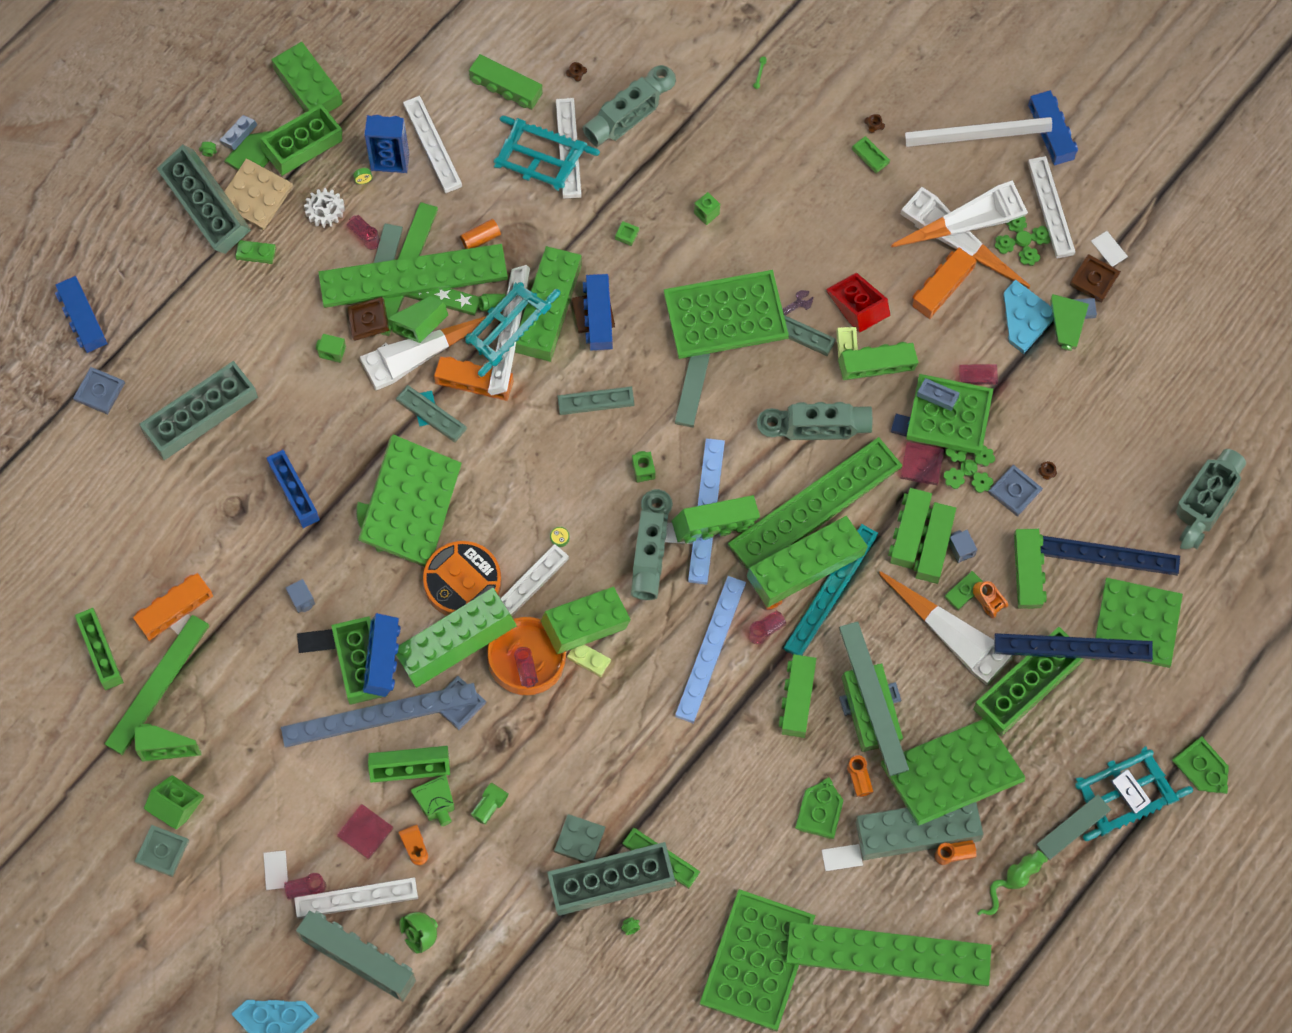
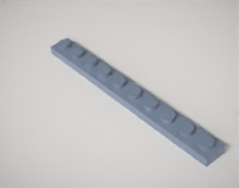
M471 683L281 727L285 748L470 706L478 704L475 685Z

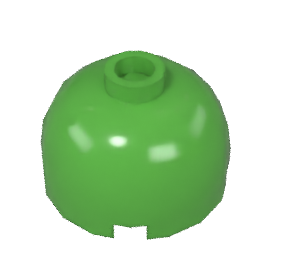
M413 912L400 919L401 934L405 932L408 939H405V942L416 954L422 953L434 945L437 939L438 928L434 918L423 912Z

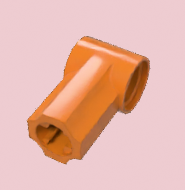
M860 755L852 757L847 765V771L851 776L856 797L872 794L873 788L867 771V761ZM858 762L861 764L862 769L855 770L852 767V763Z
M973 840L952 844L942 843L934 854L936 862L941 865L977 857ZM940 851H947L949 853V857H943Z

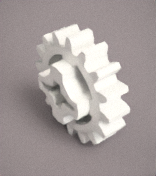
M324 188L323 192H320L317 189L316 195L310 193L311 199L306 198L307 204L304 205L306 217H309L310 223L315 221V226L321 223L323 228H325L326 224H329L331 227L333 221L339 222L338 217L343 218L342 212L345 211L343 199H340L339 193L334 195V190L327 192V189Z

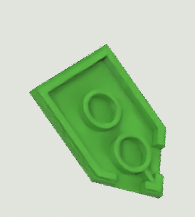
M272 131L249 134L229 154L224 162L238 171L247 158L264 168L270 160L261 150V138Z
M1202 736L1172 760L1199 791L1228 793L1229 766Z
M830 777L805 790L795 829L834 839L844 800L837 792Z

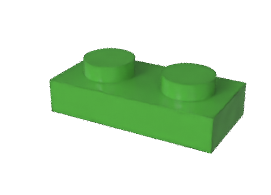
M240 240L235 257L236 260L273 264L276 246L275 244Z

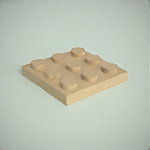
M246 158L224 192L245 221L265 230L293 188V184Z

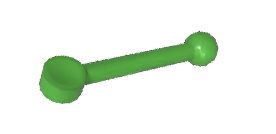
M766 57L760 58L759 72L756 82L753 84L755 89L760 88L759 82L763 66L767 62Z

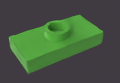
M866 136L852 146V150L876 174L890 163V159Z
M971 571L944 598L958 611L974 597V585L983 581Z

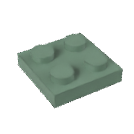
M568 814L554 853L583 863L592 861L596 857L606 827Z
M151 825L135 863L173 877L189 843V839Z

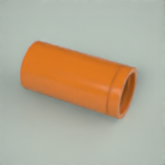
M491 219L461 234L460 239L465 249L476 248L500 236L501 232L495 220Z

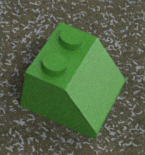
M171 775L150 791L144 809L165 822L168 826L178 829L187 822L204 798V795Z

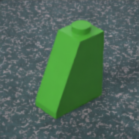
M1052 294L1050 303L1057 344L1061 345V349L1072 351V349L1077 348L1089 304Z
M430 296L390 316L388 320L394 333L421 343L448 316L444 301Z

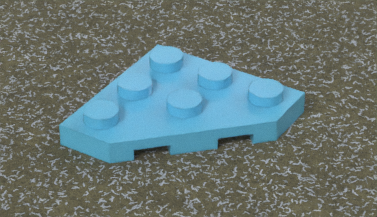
M1015 280L1005 290L1003 299L1006 309L1005 315L1009 343L1024 354L1053 322V315L1050 305Z
M246 1000L232 1013V1016L248 1033H303L319 1018L305 1001Z

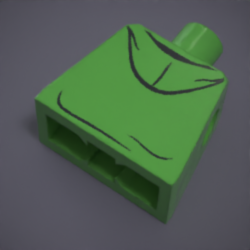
M446 775L411 790L413 798L429 821L437 818L441 826H446L452 822L448 813L455 810Z

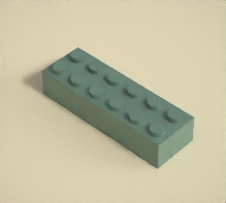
M182 144L157 168L214 250L226 254L251 231V228L194 149Z
M232 361L139 425L143 434L165 461L258 398V395L249 379L238 365Z
M976 802L919 826L908 808L857 816L855 822L863 861L936 849L942 843L952 844L970 840L979 842L984 835Z
M665 842L547 872L558 916L676 886Z
M309 910L296 930L301 941L401 1002L405 1000L416 982L412 972L413 969L404 963L401 965L397 964L394 961V957L388 953H384V955L377 951L378 948L369 942L364 944L358 935L353 932L346 933L343 930V926L335 921L331 924L326 920V916L318 911L313 913Z

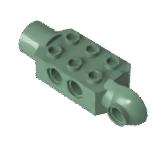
M664 65L656 66L648 72L645 78L641 77L637 81L634 80L627 89L618 92L614 99L610 102H605L598 115L582 127L587 139L596 147L609 138L616 141L655 111L659 105L660 95L672 89L676 83V76L673 70Z
M799 402L790 405L787 411H780L774 408L766 409L760 413L757 419L758 429L765 436H786L790 440H848L857 433H872L873 425L871 406L853 407L851 404H845L844 402H836L834 404H826L824 402L807 404ZM773 422L776 424V426L771 427L768 425V423Z
M1224 449L1217 460L1208 459L1179 501L1176 513L1187 524L1179 539L1182 542L1180 549L1199 548L1205 537L1203 531L1209 532L1238 490L1242 479L1239 474L1246 466V460L1238 452Z
M660 489L648 491L641 501L642 510L631 587V596L641 600H655L658 597L662 559L665 550L664 545L667 536L668 514L673 506L670 495ZM659 503L661 507L654 508L652 505Z

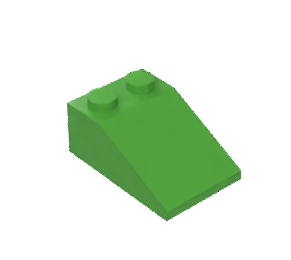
M142 724L140 727L134 728L135 750L142 762L202 755L196 740L155 725L152 726L151 724Z

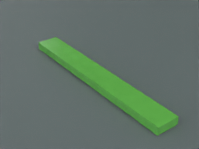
M420 202L398 259L421 255L438 207ZM405 295L384 299L387 318L399 312ZM388 320V324H389V330H390V331H387V332H384V333H380V334L386 335V336H389V335H390L392 328H391V325H390V323H389V320Z
M194 615L190 617L106 741L105 745L121 755L124 754L135 737L134 728L140 727V725L145 723L209 628L208 623Z

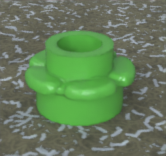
M201 143L199 151L202 152V155L211 157L217 153L215 143Z
M633 917L623 921L621 929L625 932V935L634 934L640 930V921L634 920Z

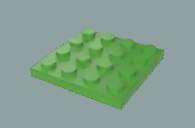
M919 374L906 439L981 455L993 389ZM925 378L960 393L952 411L917 396L918 390Z
M1106 578L1095 638L1153 641L1152 662H1139L1170 668L1183 594Z

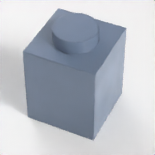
M959 530L951 534L948 545L957 563L975 557L977 548L968 530L963 532Z
M303 579L286 587L288 596L298 613L307 612L315 605L314 598Z

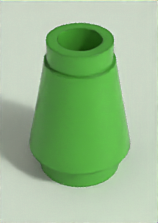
M504 293L482 294L478 298L480 310L487 312L491 307L495 308L506 295Z

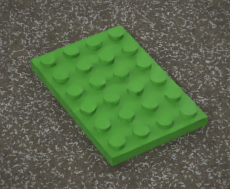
M773 270L664 289V297L679 359L789 339Z
M393 434L390 437L358 541L425 567L429 558L436 550L462 463Z
M985 719L903 752L909 768L907 772L889 777L884 760L881 761L883 770L918 826L1025 782V775L992 725Z
M739 889L700 1005L777 1032L799 965L786 964L789 923L813 924L816 915Z

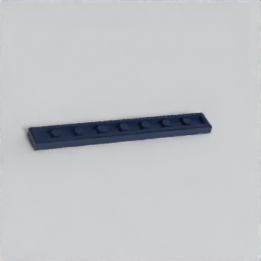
M1043 536V546H1040L1041 553H1044L1045 557L1176 576L1179 574L1180 555Z
M995 633L994 654L1152 662L1153 641Z

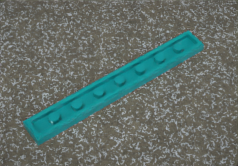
M861 524L857 531L868 546L865 552L866 555L877 538L878 532ZM865 555L828 576L783 650L792 655L803 656Z

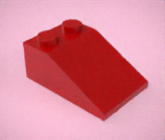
M858 273L826 289L828 295L853 327H856V330L859 332L891 316L888 299Z

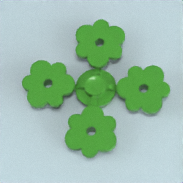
M1024 216L1006 223L1009 226V230H1015L1018 233L1015 236V240L1010 238L1009 235L997 236L995 248L999 249L1001 254H1006L1008 251L1012 252L1013 246L1017 243L1019 246L1024 247L1023 251L1019 252L1020 262L1024 265L1029 264L1033 266L1035 262L1040 260V255L1037 254V249H1031L1028 245L1031 243V240L1036 241L1038 245L1050 243L1051 239L1045 226L1034 228L1033 233L1030 235L1029 232L1023 231L1027 227Z
M983 445L981 455L974 454L976 456L975 462L969 459L965 460V454H967L965 451L950 448L946 450V456L951 457V461L956 462L958 460L962 462L961 470L951 468L950 471L944 473L943 477L946 479L945 484L947 486L951 485L953 489H958L960 484L962 485L965 482L964 475H973L974 480L971 484L978 493L990 490L993 479L988 477V474L985 472L982 474L976 472L978 469L977 464L987 467L989 463L995 461L992 449H988Z

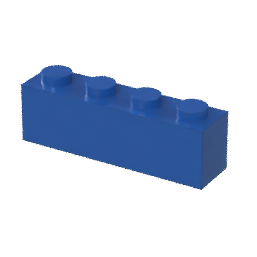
M1051 90L1030 96L1028 106L1033 118H1052V132L1040 134L1054 166L1074 160L1078 152V146L1071 138V130L1064 122L1065 117L1058 108L1056 96H1053Z
M608 274L586 275V282H583V293H587V299H584V310H588V316H585V327H589V333H586V344H590V351L613 349L609 276Z
M74 276L55 284L58 290L55 292L59 303L63 301L65 305L62 307L66 318L70 317L72 322H69L73 333L77 332L79 335L76 340L80 348L84 347L88 353L107 345L104 334L77 277Z
M284 449L267 457L268 465L302 529L319 521L318 512Z
M376 613L371 620L363 686L364 693L386 697L394 689L395 679L392 678L397 667V661H394L399 648V643H396V640L401 630V626L398 625L399 618Z

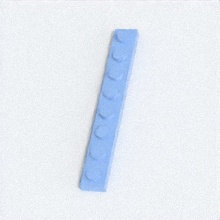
M706 438L698 506L718 501L724 440ZM698 538L693 542L688 583L707 585L713 538L707 540Z
M730 576L727 577L675 714L676 718L694 724L744 591L745 581Z

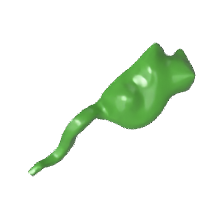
M1038 850L1034 854L1024 856L1019 864L1011 865L1007 870V880H996L990 886L993 908L991 910L981 909L977 914L979 916L982 913L986 915L995 914L999 907L996 889L1000 886L1007 889L1025 887L1029 882L1030 876L1039 872L1041 866L1048 861V858Z

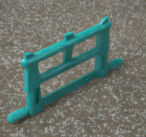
M502 115L500 121L511 126L513 125L508 139H505L499 156L494 159V168L504 167L523 174L522 178L529 181L531 178L553 185L554 189L559 191L560 188L565 187L564 182L576 166L575 163L583 151L594 156H599L600 151L587 146L588 144L583 141H573L571 137L566 138L565 135L554 134L553 131L542 129L541 126L536 127L535 124H526V121L516 118L514 120ZM523 131L568 146L571 150L565 161L519 145L517 142ZM513 150L534 158L528 168L507 161ZM544 161L561 167L556 178L535 171L539 163Z
M515 282L513 289L495 308L491 307L487 311L489 313L487 317L472 333L465 336L466 344L472 343L478 350L479 355L483 354L489 361L478 371L480 377L485 376L492 366H497L503 359L502 355L508 352L510 347L514 346V342L519 341V337L529 330V327L533 325L534 321L538 320L541 314L544 315L550 310L551 303L561 293L559 289H555L546 298L547 300L544 301L537 297V293L524 288L522 282ZM518 294L523 298L522 301L505 317L501 314V311ZM528 303L536 308L533 314L499 350L495 352L489 347ZM496 318L501 323L484 341L479 339L478 336Z
M1147 746L1141 750L1140 754L1118 764L1112 760L1107 763L1109 768L1086 779L1082 777L1075 779L1077 781L1075 788L1081 790L1086 804L1095 797L1089 785L1111 775L1115 778L1121 773L1120 771L1141 761H1144L1150 774L1136 781L1140 787L1154 781L1162 798L1149 803L1136 814L1129 812L1110 822L1105 815L1096 823L1098 829L1084 834L1083 840L1090 841L1099 835L1103 837L1115 828L1121 829L1123 825L1127 826L1129 822L1134 823L1136 819L1140 820L1142 816L1147 817L1149 812L1154 814L1156 809L1160 811L1164 805L1167 804L1168 806L1180 800L1179 798L1191 794L1193 788L1187 786L1175 793L1165 779L1166 775L1153 758V750H1148ZM1117 790L1101 796L1105 803L1121 797Z

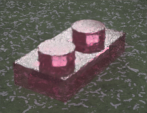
M997 364L959 365V381L972 385H997Z

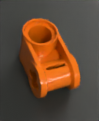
M978 582L974 585L973 594L989 617L995 618L1001 609H1006L1009 606L1007 600L1000 594L992 582ZM983 586L987 588V592L985 595L982 592Z
M416 824L399 831L403 845L412 863L419 866L425 864L428 860V853L418 825ZM419 851L421 856L417 857L416 852Z

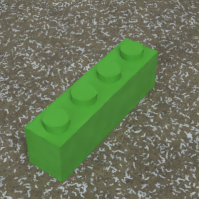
M479 54L469 69L470 80L474 84L482 85L490 92H496L505 99L518 103L523 108L532 110L543 94L542 84Z
M900 342L891 346L884 344L876 348L864 347L861 350L847 349L838 358L843 380L914 371L919 363L914 343Z
M910 488L909 494H904L902 504L905 505L904 511L900 510L897 521L901 522L900 528H895L893 539H896L895 546H890L888 556L892 557L890 564L913 569L933 493Z
M934 502L933 508L928 509L926 519H929L928 526L924 525L922 533L925 541L924 543L920 542L918 550L921 558L920 561L916 560L913 570L917 572L916 579L939 583L956 507Z
M1016 529L1014 532L1018 609L1042 608L1047 601L1046 591H1043V584H1045L1046 580L1045 572H1042L1041 566L1044 565V553H1041L1040 546H1043V535L1040 534L1039 529Z
M94 608L76 614L75 617L105 691L123 684L120 671Z
M793 654L792 661L788 660L787 672H790V679L785 680L784 690L788 691L787 698L783 697L781 709H785L784 716H780L779 728H782V735L805 738L817 659L815 657Z
M448 746L369 753L370 783L450 775Z

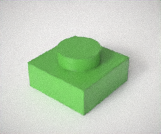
M622 221L615 235V240L632 246L639 233V227Z

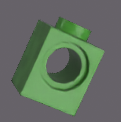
M707 192L694 203V214L708 225L720 215V203Z
M323 334L321 340L318 339L316 344L319 358L341 363L346 349L345 339Z
M640 451L632 455V464L637 483L654 480L656 472L651 451ZM645 463L648 466L646 468H641L639 464Z

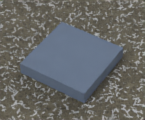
M90 367L73 399L78 403L108 415L125 385V381Z
M1012 465L988 493L1018 517L1043 488L1015 465Z
M457 676L445 689L466 685L467 683ZM476 692L478 704L439 713L455 728L460 730L486 704V701Z

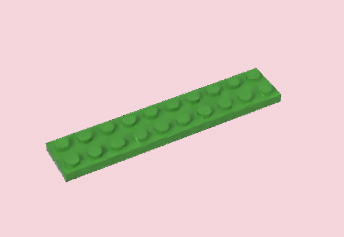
M502 244L318 271L324 308L365 302L379 297L385 299L508 280Z
M878 437L730 541L728 546L746 569L749 570V567L803 539L900 470L903 465Z
M790 922L786 964L988 987L990 982L992 945Z

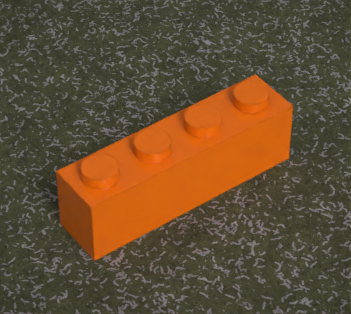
M960 247L948 255L945 264H940L935 271L936 274L933 277H929L924 283V288L922 290L918 289L912 297L914 299L912 307L929 319L932 318L975 268L977 260Z
M440 356L434 375L435 384L505 401L509 399L514 379L513 373H510L507 392L491 395L488 389L492 368L485 376L480 377L478 371L483 365H475L470 361H458L449 356L446 358Z
M198 573L189 575L179 586L172 587L166 595L153 600L150 606L137 611L133 619L148 641H150L213 597V594Z

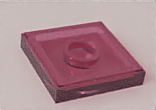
M907 442L900 479L938 486L944 449Z
M361 804L337 834V837L369 860L394 828Z

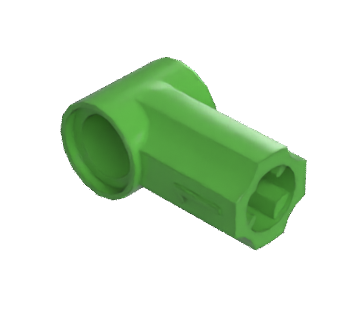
M490 783L471 816L478 822L486 825L496 809L504 804L509 793L494 783Z

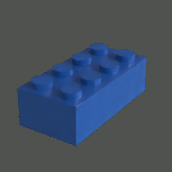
M367 115L364 135L371 171L407 173L410 154L404 118L399 116Z

